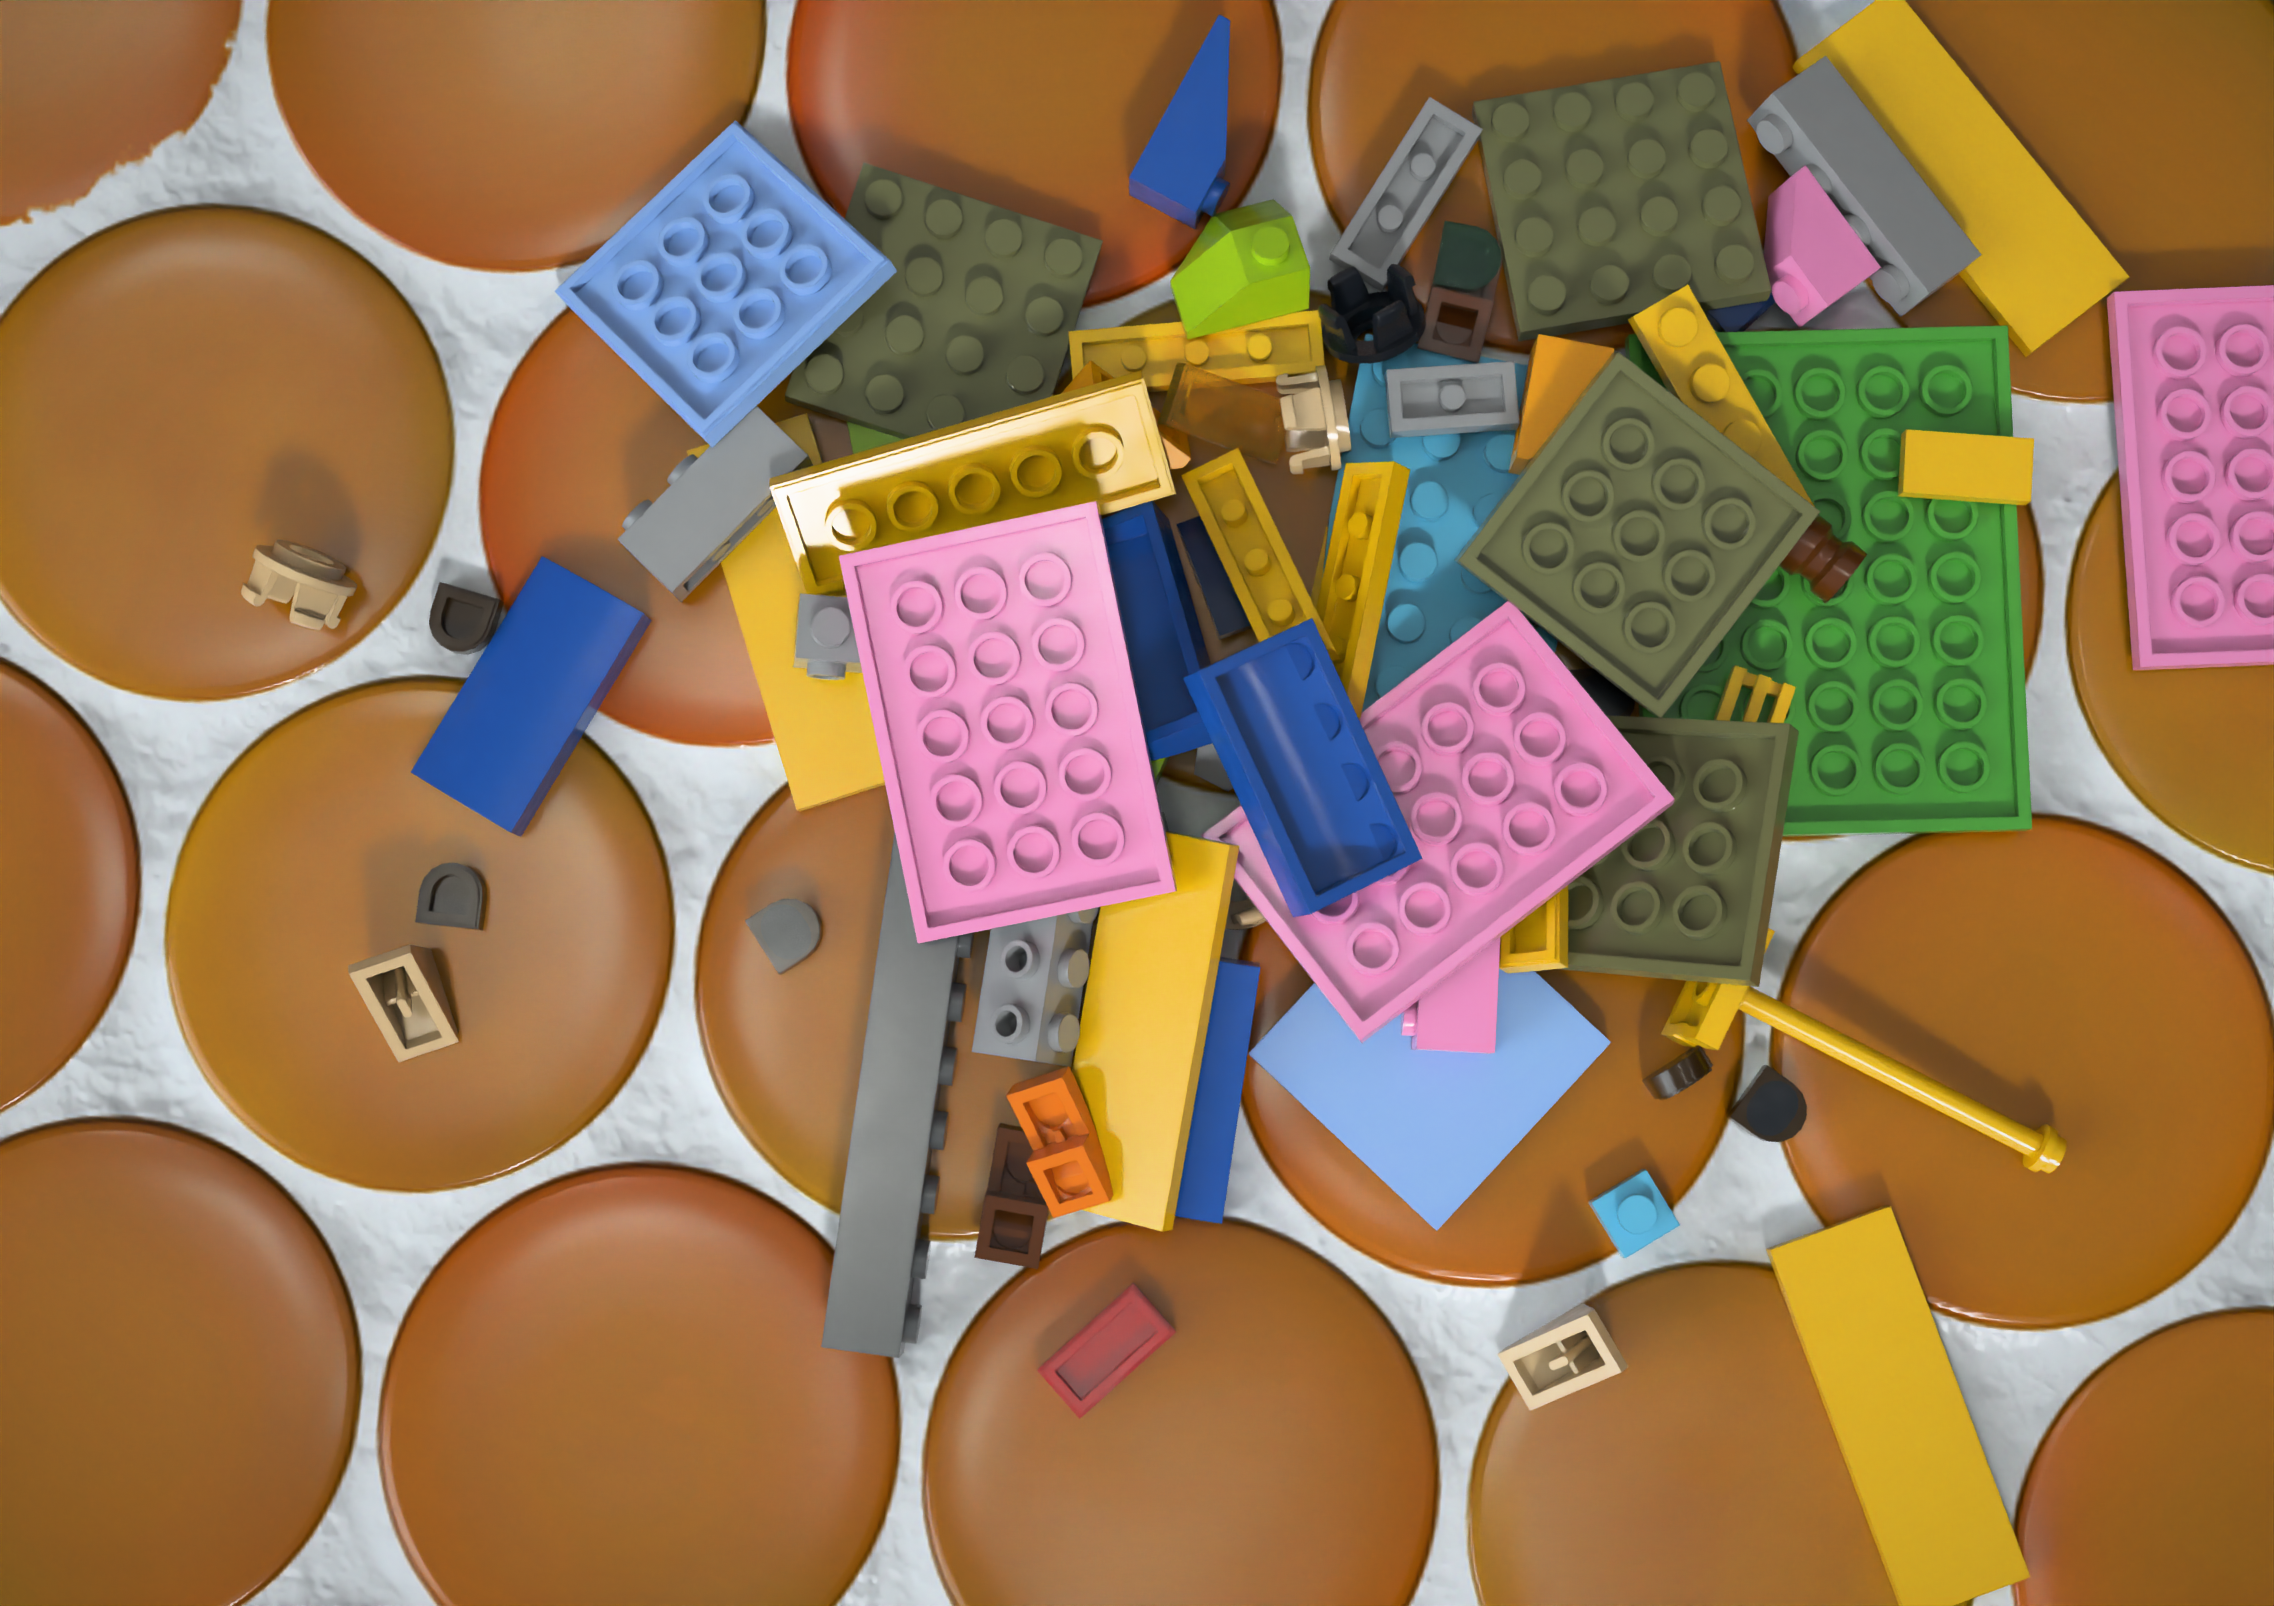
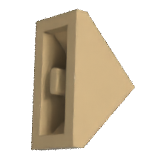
M409 944L348 965V972L398 1063L459 1042L458 1031L431 948Z
M1583 1303L1497 1354L1530 1411L1617 1375L1628 1368L1627 1363L1595 1309Z

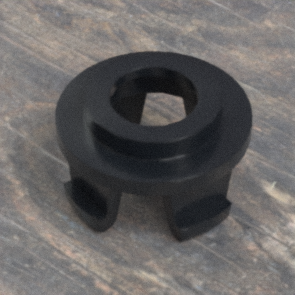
M1391 264L1387 269L1388 292L1375 293L1368 292L1360 273L1354 266L1331 277L1327 282V286L1331 294L1332 308L1327 304H1321L1318 309L1319 317L1324 323L1322 337L1326 350L1333 357L1345 362L1371 364L1391 359L1412 347L1420 339L1426 327L1424 309L1419 301L1415 299L1412 289L1416 285L1413 276L1405 268ZM1373 328V340H1356L1364 331Z

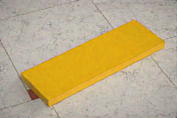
M1875 0L1794 63L1792 68L1797 74H1800L1821 58L1827 56L1981 253V256L1961 271L1959 275L1999 325H2008V336L2025 357L2029 356L2130 278L1905 0Z
M1142 371L769 478L770 490L806 593L824 596L845 590L839 560L841 555L1094 501L1098 502L1101 515H1105L1176 494Z
M807 413L775 423L809 456L813 466L823 463ZM707 444L687 450L688 456L694 454L699 458L710 445ZM775 507L721 562L793 800L797 811L800 812L885 785L863 673L846 672L844 680H824L807 677L806 668H793L800 593H807L777 507ZM846 589L825 596L847 597Z
M1166 831L1177 891L1100 907L1080 1022V1036L1076 1045L1072 1073L1095 1126L1113 1191L1110 1201L1082 1210L1161 1232L1173 1230L1239 852V845Z
M1882 1206L1767 1248L1768 1257L1898 1605L1954 1606L2030 1578V1573L1891 1206Z

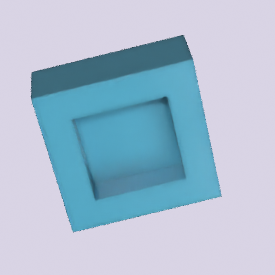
M1641 1169L1588 1202L1622 1258L1629 1257L1680 1226L1646 1169Z

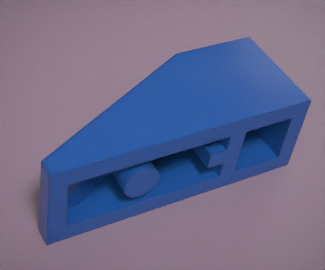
M1218 15L1129 176V195L1193 229H1196L1204 213L1214 217L1230 187V182L1223 179L1226 164L1230 20L1221 15Z

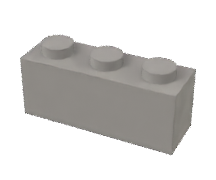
M756 406L713 448L710 446L699 458L692 454L682 460L667 479L671 486L654 503L649 499L641 502L625 518L622 527L626 531L618 538V541L682 602L776 507L769 486V478L813 466L809 456Z

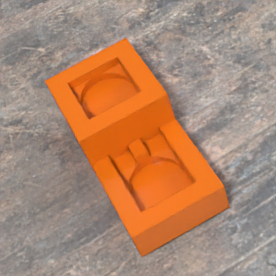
M1068 1066L1013 1084L1006 1097L1033 1149V1153L1026 1164L1053 1218L1110 1201L1113 1191L1104 1154L1089 1110L1070 1067Z

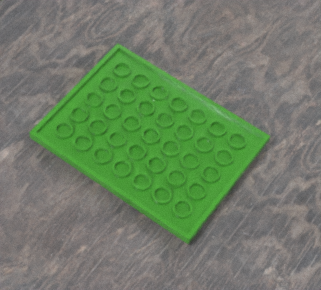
M2008 325L1715 332L1814 507L1820 511L1819 515L1832 525L1833 535L1842 542L1853 541L1867 553V556L1827 603H1824L1810 591V583L1800 574L1789 575L1778 566L1662 718L1713 720L1731 668L1735 665L1748 669L1747 672L1770 677L1772 678L1771 681L1795 686L1796 689L1784 723H1790L1799 733L1782 837L2006 832L2032 829L2017 505L1898 496L1901 434L1906 429L2013 437ZM1629 334L1625 340L1626 358L1667 390L1637 335ZM1744 686L1741 687L1730 721H1742L1752 689ZM1766 695L1757 722H1767L1775 699L1774 697ZM1639 704V717L1658 718Z

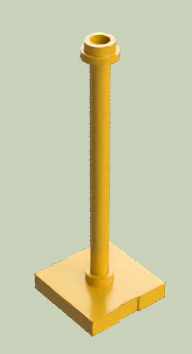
M1769 928L1767 933L1765 952L1775 933V931ZM1686 981L1661 1032V1035L1683 1046L1696 1047L1699 1045L1705 1049L1719 1050L1739 1009L2023 1153L2024 1167L2033 1172L2040 1170L2046 1173L2053 1172L2062 1161L2066 1152V1139L2059 1136L2058 1130L2050 1125L2044 1124L2034 1131L1751 986Z

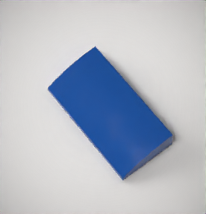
M1154 501L1132 506L1102 519L1150 758L1153 761L1212 743L1183 680V677L1211 665L1169 519Z
M542 556L411 773L510 833L521 837L651 623V620L643 612Z
M1312 618L1183 677L1293 917L1310 915L1423 859Z
M1220 957L1175 1216L1220 1224L1223 1221L1261 968L1258 962Z

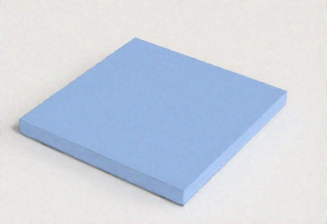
M735 120L555 290V293L713 448L888 281L897 270L881 251Z
M1499 969L1495 1053L1411 1050L1412 1036L1401 1035V1014L1361 1043L1318 986L1313 983L1255 1045L1248 1055L1437 1231L1608 1047L1611 1041L1535 971L1508 974Z

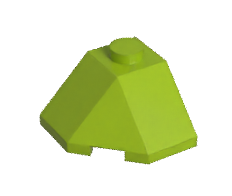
M1274 199L1216 213L1214 217H1211L1170 280V288L1187 340L1309 309L1310 265L1293 216Z

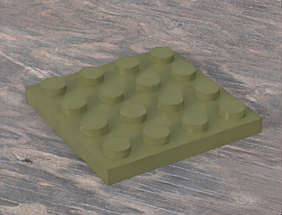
M1720 61L1473 102L1472 116L1474 124L1483 129L1478 145L1519 342L1536 339L1538 334L1556 336L1628 324L1629 318L1687 284L1703 311L1768 300L1772 291Z
M863 163L845 220L892 262L897 272L793 370L785 393V401L837 419L907 439L1053 396L1070 345L1068 331L1075 330L1103 241Z
M1614 352L1454 561L1503 599L1518 608L1526 617L1652 715L1662 718L1812 524L1820 511L1620 352Z
M1607 716L1675 800L1672 806L1568 885V968L1562 969L1759 987L1799 731L1790 723Z

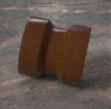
M1818 514L1779 566L1789 575L1800 574L1810 583V591L1824 603H1827L1855 572L1867 556V553L1853 541L1842 542L1833 535L1832 525Z

